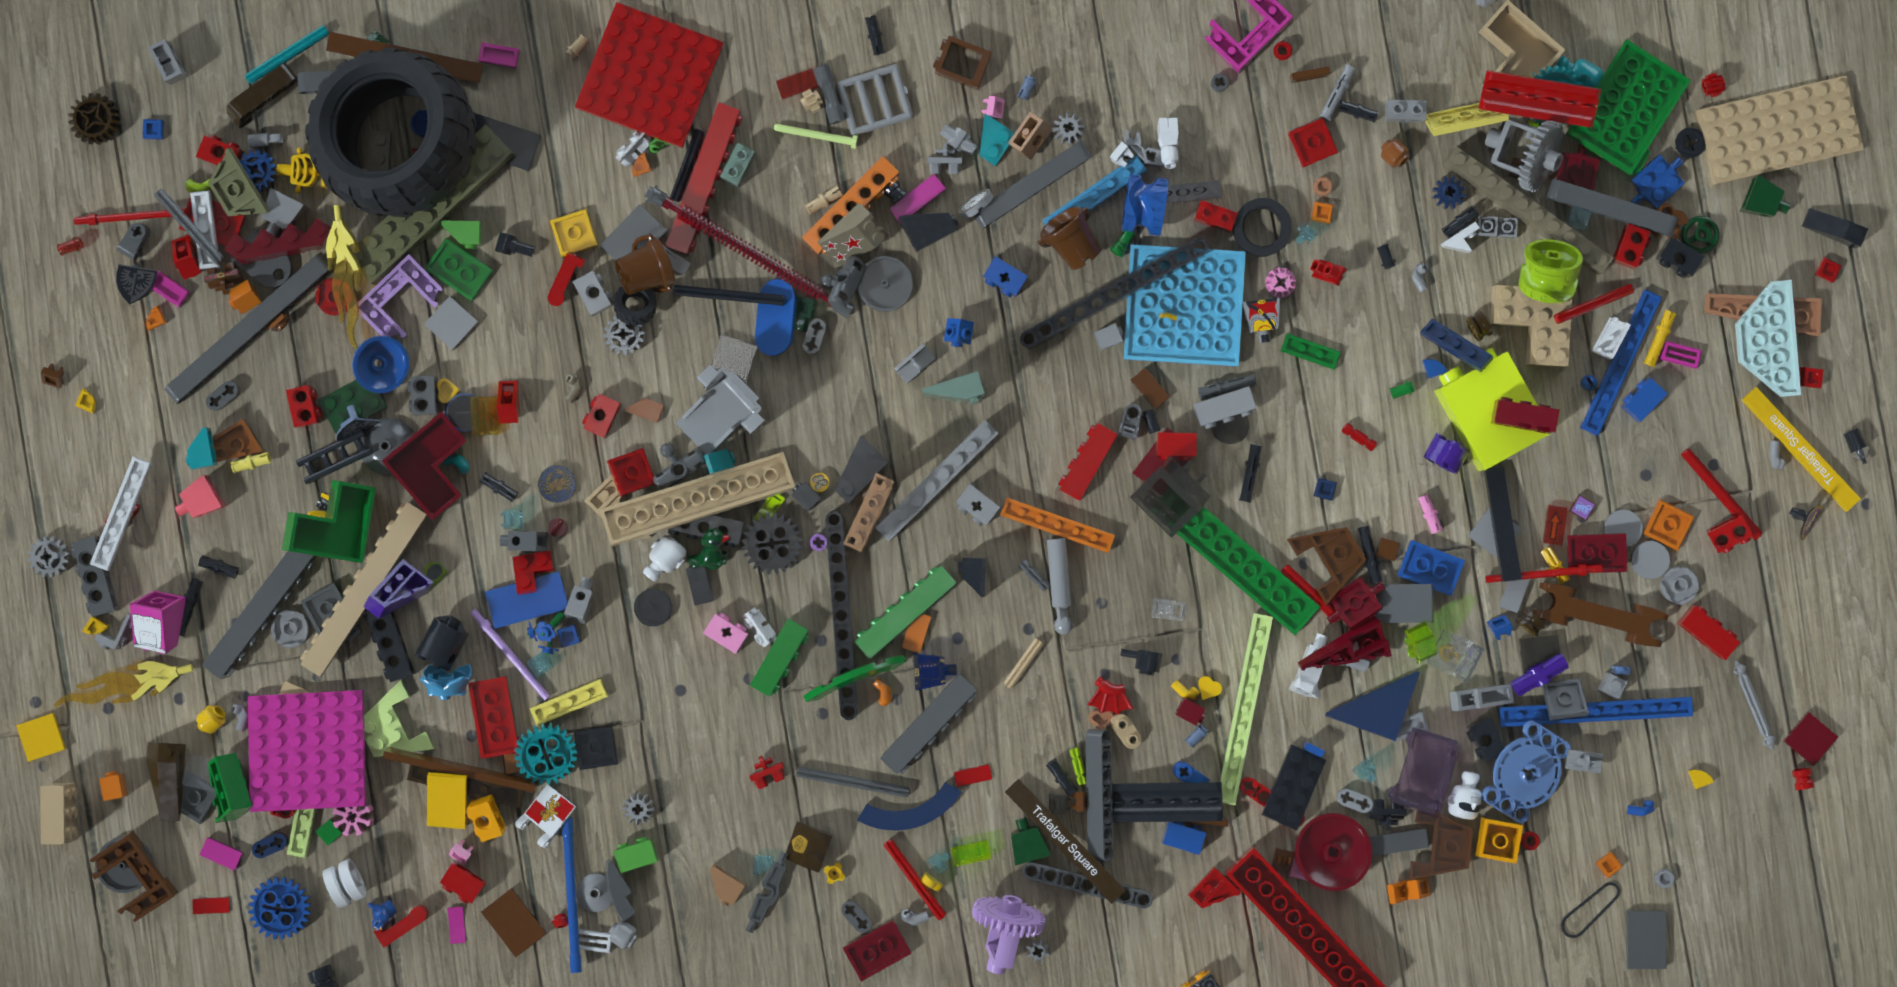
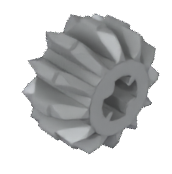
M1066 112L1065 119L1060 114L1058 115L1060 122L1056 120L1053 122L1057 127L1052 128V132H1059L1055 135V139L1062 137L1061 144H1064L1065 139H1068V145H1071L1072 138L1077 143L1079 142L1077 136L1083 137L1084 135L1079 130L1085 129V125H1078L1082 122V118L1075 120L1076 113H1073L1072 118H1069V112ZM1068 124L1072 125L1071 129H1074L1073 131L1070 130L1069 133L1065 132L1066 128H1063L1064 126L1067 127Z
M638 792L637 799L634 794H630L631 801L629 799L624 800L629 806L622 807V810H628L623 816L624 818L629 815L631 816L628 821L629 823L636 819L635 823L639 825L641 819L646 824V817L650 819L653 817L648 812L655 811L654 807H649L654 801H646L649 795L646 794L641 799L642 794ZM638 804L641 805L640 807H643L640 813L634 811V807Z

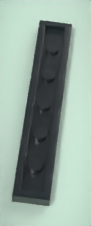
M1504 466L1488 468L1484 470L1501 582L1522 580Z

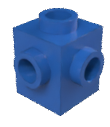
M947 318L944 341L951 342V346L963 347V344L971 345L974 322Z

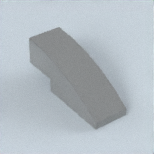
M1511 684L1449 692L1452 711L1514 703Z

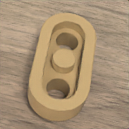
M1114 715L1110 723L1111 728L1122 744L1129 749L1137 748L1141 744L1142 738L1136 727L1126 715ZM1121 721H1124L1123 727H1119ZM1134 736L1135 741L1130 743V738Z

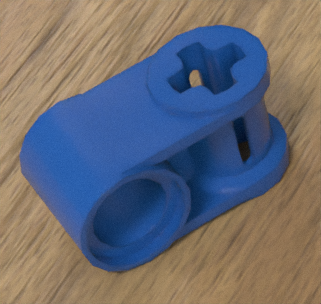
M1184 761L1177 762L1173 767L1174 775L1182 782L1210 781L1205 775ZM1181 767L1187 771L1185 774L1179 771Z

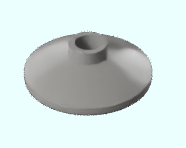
M598 873L589 874L579 882L576 896L579 904L584 909L591 912H600L611 905L605 875ZM592 890L598 892L597 897L591 895Z

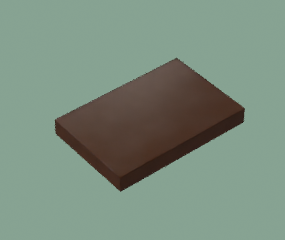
M513 888L481 911L515 958L547 934Z

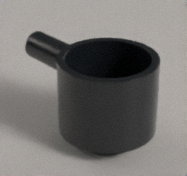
M1121 649V656L1136 659L1135 669H1139V673L1154 676L1155 672H1160L1162 653L1139 649L1138 651Z

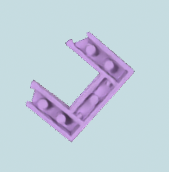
M408 254L354 306L357 312L381 336L390 337L400 334L402 338L407 335L382 306L408 282L434 308L438 305V302H435L438 290L442 291L443 288L411 254Z

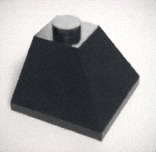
M962 558V562H958V573H962V578L980 597H985L986 558Z

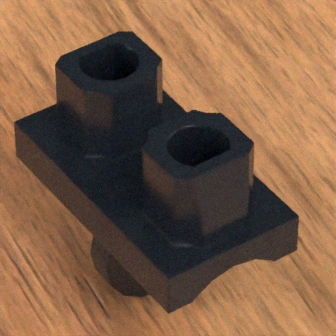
M1374 799L1369 819H1378V825H1385V830L1390 831L1391 825L1398 826V820H1404V817L1407 815V809H1404L1402 800H1392L1391 809H1384V800Z

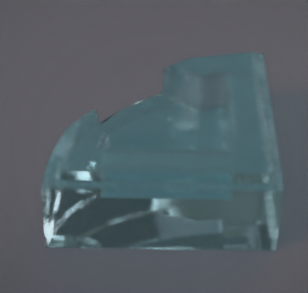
M754 855L753 875H759L767 871L773 862L774 856Z

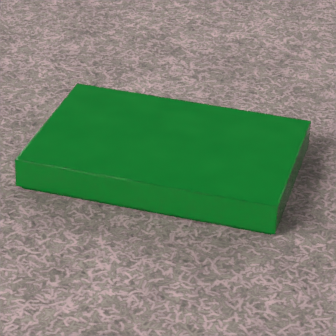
M448 238L444 239L424 268L472 302L494 271Z

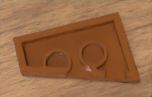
M241 419L213 437L217 462L264 452L245 419Z

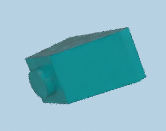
M209 427L202 428L187 449L186 463L192 470L218 466L212 431Z
M729 449L704 455L710 474L733 468V463H736L735 455L733 452H729Z

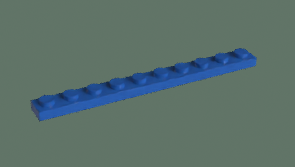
M1692 697L1586 702L1589 711L1587 716L1550 720L1546 705L1499 707L1500 727L1524 726L1528 721H1535L1543 725L1693 716Z

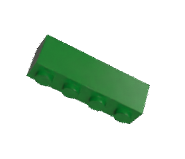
M788 618L750 686L769 697L772 693L776 695L781 686L778 682L781 677L785 678L791 668L788 665L791 660L795 662L800 653L797 649L800 644L805 645L810 636L807 634L809 629Z

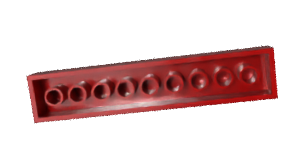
M1253 846L1245 851L1224 872L1332 987H1386Z

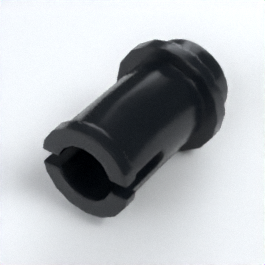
M1389 244L1378 247L1377 250L1382 261L1381 267H1384L1385 270L1395 267L1396 260H1393Z
M1154 409L1142 412V418L1145 419L1149 434L1160 431L1161 429L1155 415L1157 412H1154Z

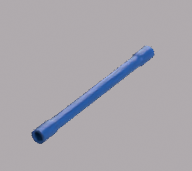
M569 817L562 825L570 941V973L582 972L579 946L573 817Z

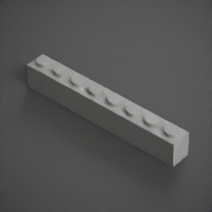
M984 420L876 529L890 541L999 433Z

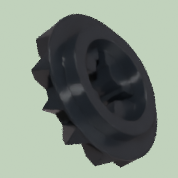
M1696 128L1681 130L1675 139V149L1681 156L1686 158L1699 156L1706 146L1703 133ZM1687 138H1689L1690 141L1697 140V142H1695L1692 145V148H1690V146H1683L1687 142Z

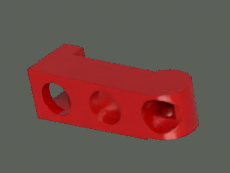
M570 252L566 254L548 293L547 299L549 304L559 306L565 301V291L577 266L583 267L585 259Z
M424 905L415 906L410 911V915L389 929L385 930L383 927V930H375L373 933L383 948H385L425 921L429 916L428 908Z

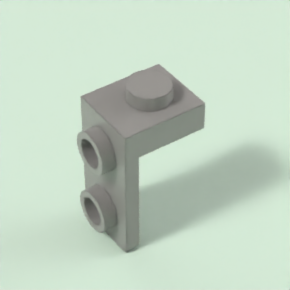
M127 613L116 639L104 633H97L94 641L99 642L98 646L107 650L110 648L114 650L123 648L128 640L126 635L129 630H132L131 613Z

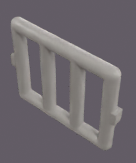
M896 64L836 83L843 113L846 116L851 135H860L909 120L913 117L907 97L909 93L907 87H904L899 67ZM890 73L893 74L904 113L893 116L881 77ZM870 79L875 80L886 119L876 122L863 83ZM856 84L868 123L860 127L856 126L845 87Z

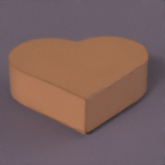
M1093 710L1089 714V721L1097 729H1106L1110 725L1114 714L1110 711L1101 713L1099 710Z

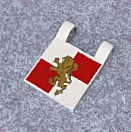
M547 784L526 812L515 822V826L524 830L531 820L546 832L537 843L541 847L547 848L552 838L577 807Z

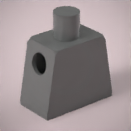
M509 531L508 535L500 536V546H507L508 550L547 551L548 532Z

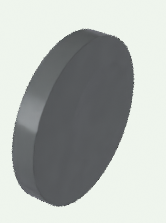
M890 256L876 257L865 264L866 269L857 286L859 295L864 303L880 312H890L902 307L908 301L913 289V280L908 267L899 259Z
M121 837L115 838L107 842L101 848L99 853L111 844H113L114 842H116ZM143 843V850L153 862L149 848ZM125 860L99 876L104 886L118 893L132 892L143 886Z

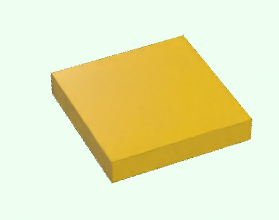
M587 209L550 220L561 257H565L568 252L575 254L598 246Z
M55 713L16 725L28 762L66 750Z

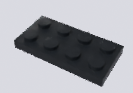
M1291 744L1261 815L1297 831L1326 760Z

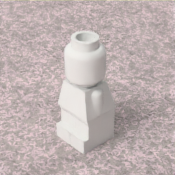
M1159 118L1157 133L1158 143L1161 148V161L1165 168L1173 169L1178 162L1177 118Z

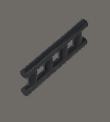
M364 429L296 460L298 467L305 465L309 476L304 478V482L308 485L373 454V448L371 446L365 448L361 440L362 437L366 436ZM354 442L358 452L349 456L345 445ZM338 450L342 460L332 464L328 454ZM321 457L325 468L316 472L312 461Z

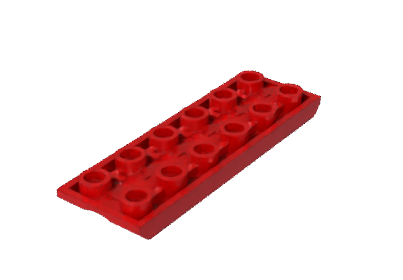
M1486 70L1478 108L1486 111L1593 127L1601 89Z

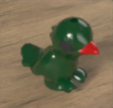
M709 529L701 539V545H705L700 554L688 556L687 562L693 568L700 566L708 567L710 570H716L725 565L728 553L727 551H721L720 546L730 537L724 535L719 529Z

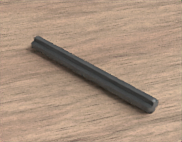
M798 767L796 776L800 778L901 797H908L910 788L906 786L805 767Z

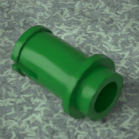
M1405 381L1404 384L1389 388L1393 400L1407 394L1412 395L1415 392L1412 381Z

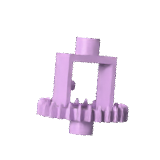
M1005 895L1002 899L994 896V898L990 896L987 898L982 897V899L978 898L977 901L975 900L972 914L975 921H979V925L984 923V928L990 925L985 947L989 954L987 970L992 973L1004 974L1006 968L1013 969L1020 938L1023 937L1024 933H1026L1027 938L1030 935L1034 937L1042 933L1046 919L1043 913L1039 912L1038 909H1033V906H1027V903H1022V899L1013 895Z

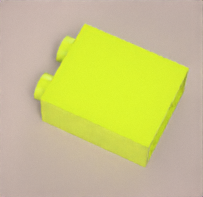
M1493 347L1486 350V352L1493 355V360L1482 372L1474 368L1463 374L1460 367L1457 366L1439 376L1443 386L1434 391L1465 448L1470 450L1469 455L1478 471L1486 470L1550 435L1491 423L1495 400H1501V397L1513 399L1512 402L1517 403L1528 401L1532 402V405L1538 406L1509 353L1505 352L1497 356Z

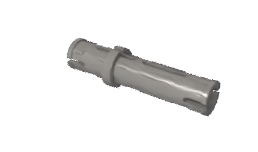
M1348 64L1345 65L1339 79H1336V85L1319 115L1321 118L1331 121L1344 92L1350 87L1349 83L1356 72L1354 67Z

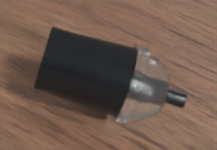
M1857 428L1843 434L1849 447L1850 455L1855 460H1862L1863 464H1866L1865 458L1869 455V447L1866 445L1859 429Z

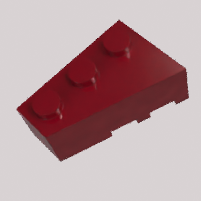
M1507 397L1495 400L1491 419L1492 424L1544 434L1556 433L1560 409H1554L1549 405L1543 404L1535 406L1532 405V402L1528 401L1512 402L1513 399Z

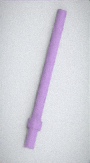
M476 608L470 612L472 617L478 622V627L490 636L544 701L549 698V693L495 632L489 620H485Z

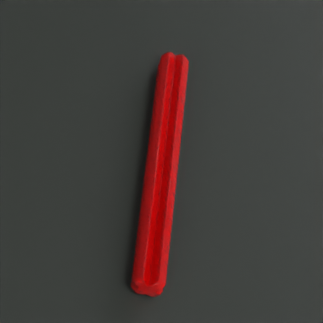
M1625 285L1554 315L1555 322L1557 324L1563 323L1633 294V285Z
M892 839L887 840L884 843L886 850L937 920L943 919L946 916V912L922 882V879Z

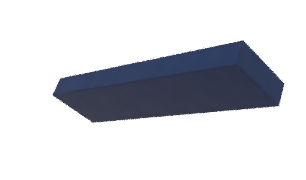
M1431 319L1420 331L1421 336L1479 372H1482L1493 360V355L1434 319Z

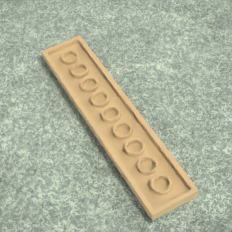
M784 452L605 507L599 509L612 547L790 491L795 488V484Z

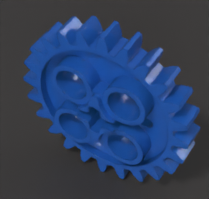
M275 877L274 883L271 879H268L267 885L262 882L260 883L261 889H254L257 895L250 896L254 902L248 903L249 906L253 907L248 913L254 916L249 920L256 921L253 926L254 928L261 927L259 933L266 931V938L273 934V940L277 939L278 935L283 940L286 934L291 938L293 937L292 931L298 934L300 932L298 927L305 928L303 922L309 921V918L305 915L312 912L307 910V907L311 906L312 903H306L310 896L303 895L306 889L299 890L301 883L293 885L294 879L287 882V878L283 877L280 882L279 877ZM269 892L275 894V902H271L268 899ZM288 895L294 897L295 903L293 905L287 902ZM263 904L272 907H276L280 904L281 908H293L296 909V912L290 910H283L279 912L278 908H264ZM267 911L273 915L272 921H268L265 918ZM285 914L291 916V924H287L284 921Z

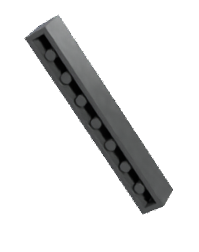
M288 551L202 666L219 679L229 678L235 671V668H233L237 662L240 663L245 658L247 648L249 646L252 647L257 642L258 637L256 636L259 632L265 631L269 626L270 622L268 620L271 616H276L281 610V603L291 597L293 587L295 585L298 586L303 581L305 571L307 569L310 570L315 565L316 561L314 559L317 556Z

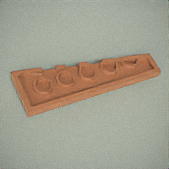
M1706 293L1704 313L1739 320L1758 296ZM1793 297L1796 333L1820 337L1822 299Z

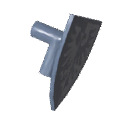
M350 405L347 407L350 418L341 423L336 439L338 441L361 429L367 431L378 424L380 420L361 419L358 417L355 406Z

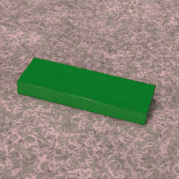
M1286 333L1280 352L1335 370L1341 351Z

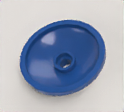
M371 337L365 340L354 354L352 361L353 374L357 382L371 392H390L399 387L408 374L409 357L407 351L399 341L391 337ZM379 359V364L375 366V360Z

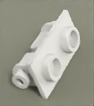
M635 131L629 138L631 141L626 146L622 145L617 150L615 158L618 161L623 159L621 164L625 167L631 166L637 159L638 155L634 152L636 149L643 153L652 141L648 135L643 137L645 133Z
M754 607L742 616L745 626L753 631L758 644L766 647L770 642L777 639L776 633L769 623L764 627L761 625L766 619L759 609L757 610Z

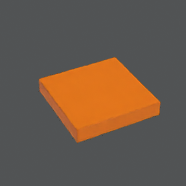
M1658 500L1642 534L1678 551L1694 516L1662 500Z

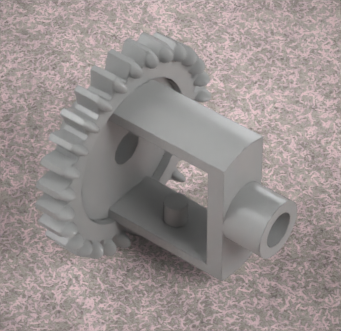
M1509 118L1505 122L1502 131L1491 128L1486 136L1485 145L1495 149L1490 163L1520 175L1521 177L1518 180L1521 188L1532 193L1537 192L1541 186H1544L1545 181H1548V176L1552 175V171L1556 172L1561 166L1563 154L1559 150L1563 146L1562 141L1564 140V137H1562L1564 134L1562 124L1551 120L1545 121L1537 128ZM1516 127L1527 130L1525 138L1533 141L1532 145L1527 144L1530 150L1523 152L1527 155V158L1521 159L1525 164L1524 166H1519V168L1503 162Z

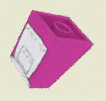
M153 590L131 603L130 612L134 647L157 651L160 654L169 653L170 650L177 647L186 597Z

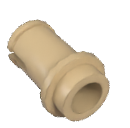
M579 34L571 46H567L566 53L574 59L579 57V53L589 40L582 34Z

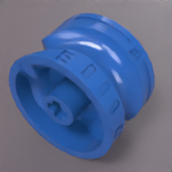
M1129 175L1121 231L1133 232L1137 226H1144L1148 229L1149 235H1161L1167 201L1168 179L1157 177L1152 184H1146L1142 181L1141 175Z

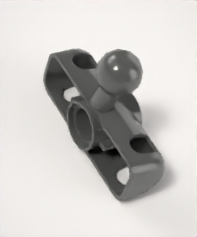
M856 256L847 258L842 270L838 271L834 277L830 274H825L820 279L821 286L825 289L832 288L828 296V302L833 309L843 310L848 306L866 269L863 261ZM855 265H861L862 268H861V270L859 271V270H858L856 267H854V266H855ZM840 292L847 296L846 301L838 297Z
M670 443L663 444L660 448V453L663 457L668 458L672 464L656 474L653 481L659 490L666 489L663 486L668 482L671 484L669 487H672L706 464L705 454L701 449H694L678 460L674 454V446ZM701 461L702 465L696 468L694 465ZM679 464L684 467L682 475H678L675 471L676 466Z

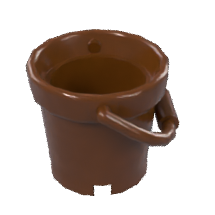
M1078 206L1072 207L1055 216L1043 227L1040 232L1041 239L1038 240V244L1041 247H1052L1071 270H1077L1085 266L1086 260L1090 258L1092 261L1102 250L1087 223L1091 216L1090 210L1087 207L1083 209Z
M652 234L636 238L632 244L631 253L614 260L616 272L621 277L619 279L620 283L628 295L650 288L654 292L660 293L672 290L671 285L675 283V275L671 261L660 240L656 237L654 238ZM647 240L645 246L637 249L639 242Z

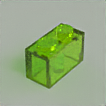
M1426 621L1405 631L1406 639H1404V642L1407 646L1406 651L1410 659L1414 658L1417 664L1438 654L1435 637Z

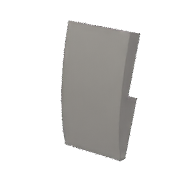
M1478 217V226L1480 227L1478 229V236L1517 238L1518 218Z

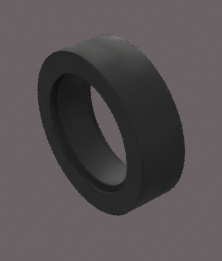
M1257 198L1247 202L1238 211L1233 225V235L1238 246L1246 253L1256 257H1267L1277 253L1286 245L1292 231L1291 218L1285 207L1269 198ZM1254 210H1269L1279 219L1281 226L1280 235L1274 243L1267 246H1258L1250 242L1246 237L1244 221L1247 215Z

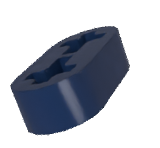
M276 833L254 843L252 854L256 858H264L287 847L288 837L284 833ZM277 836L284 841L281 843V847L279 844L272 845V842L277 840ZM259 844L261 847L268 845L269 848L263 851L264 854L257 852Z

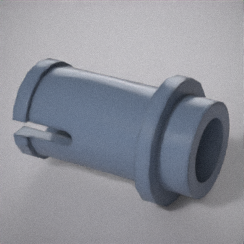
M1029 75L1023 78L1024 82L1017 94L1018 97L1028 101L1034 85L1037 86V79Z
M1202 724L1196 725V729L1184 740L1194 748L1204 736H1208L1207 733L1209 731Z

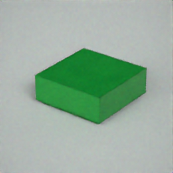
M331 818L315 831L327 846L343 833L339 827H334V821Z

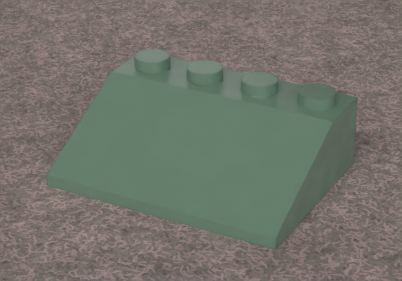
M978 371L922 389L923 397L961 403L970 402V405L980 403L985 395Z

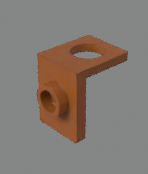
M283 313L275 321L269 323V328L275 332L281 331L287 326V321L290 318Z

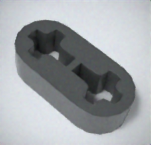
M813 319L808 326L803 343V348L808 354H816L821 348L826 332V324L821 319ZM820 322V326L823 329L819 330L816 336L814 335L815 329L812 326ZM814 337L816 338L815 345H817V348H813L812 351H809V347L806 345L807 343H811L812 338Z
M232 381L223 383L207 397V407L214 411L223 409L239 395V385ZM227 386H234L233 394L228 393L224 395L228 391ZM222 397V399L218 401L219 406L211 405L213 403V398L218 399Z
M848 900L844 902L841 908L843 916L858 932L865 933L871 928L869 916L855 901ZM846 905L855 906L853 909L857 914L855 917L852 913L849 912L847 914L845 912L847 910ZM859 917L862 921L866 919L868 921L866 923L867 928H859V921L856 918Z

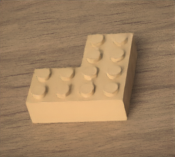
M1509 0L1502 4L1479 31L1484 38L1507 57L1495 70L1496 72L1534 78L1533 72L1539 75V68L1546 71V66L1551 67L1565 51L1562 46Z
M1493 286L1490 325L1528 327L1525 365L1557 368L1568 367L1571 319L1557 324L1554 315L1572 308V299L1563 303H1544L1526 296L1519 286Z

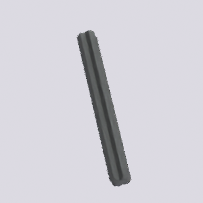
M163 189L158 190L154 194L158 201L216 265L222 263L224 257L170 196Z

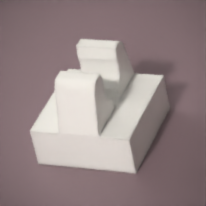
M1121 142L1111 154L1110 159L1116 165L1127 167V163L1123 161L1124 156L1133 159L1134 155L1128 146Z

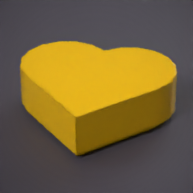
M440 379L437 383L439 391L437 397L441 403L448 404L461 391L448 379Z
M1202 676L1198 680L1202 700L1218 696L1222 692L1221 684L1212 681L1210 677Z
M925 872L922 876V882L929 888L937 892L942 889L943 885L929 873Z

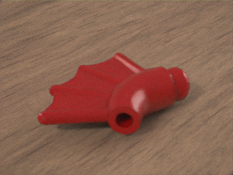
M1099 677L1095 681V685L1099 688L1088 702V706L1096 707L1101 713L1110 711L1116 713V715L1123 710H1133V706L1125 694L1123 684L1114 685L1107 679L1104 680L1103 677Z

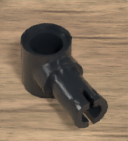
M502 232L499 233L495 251L506 255L519 253L530 257L533 256L535 246L519 242L515 236Z

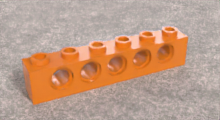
M882 156L802 239L818 255L821 253L826 254L825 250L818 244V241L821 239L820 232L825 229L831 230L835 226L833 220L836 216L844 217L849 213L847 205L851 202L860 203L869 210L872 207L871 203L875 199L879 200L884 195V189L899 180L897 177L899 171ZM877 175H881L885 179L881 185L874 183V178ZM863 189H869L871 195L868 198H862L860 192Z

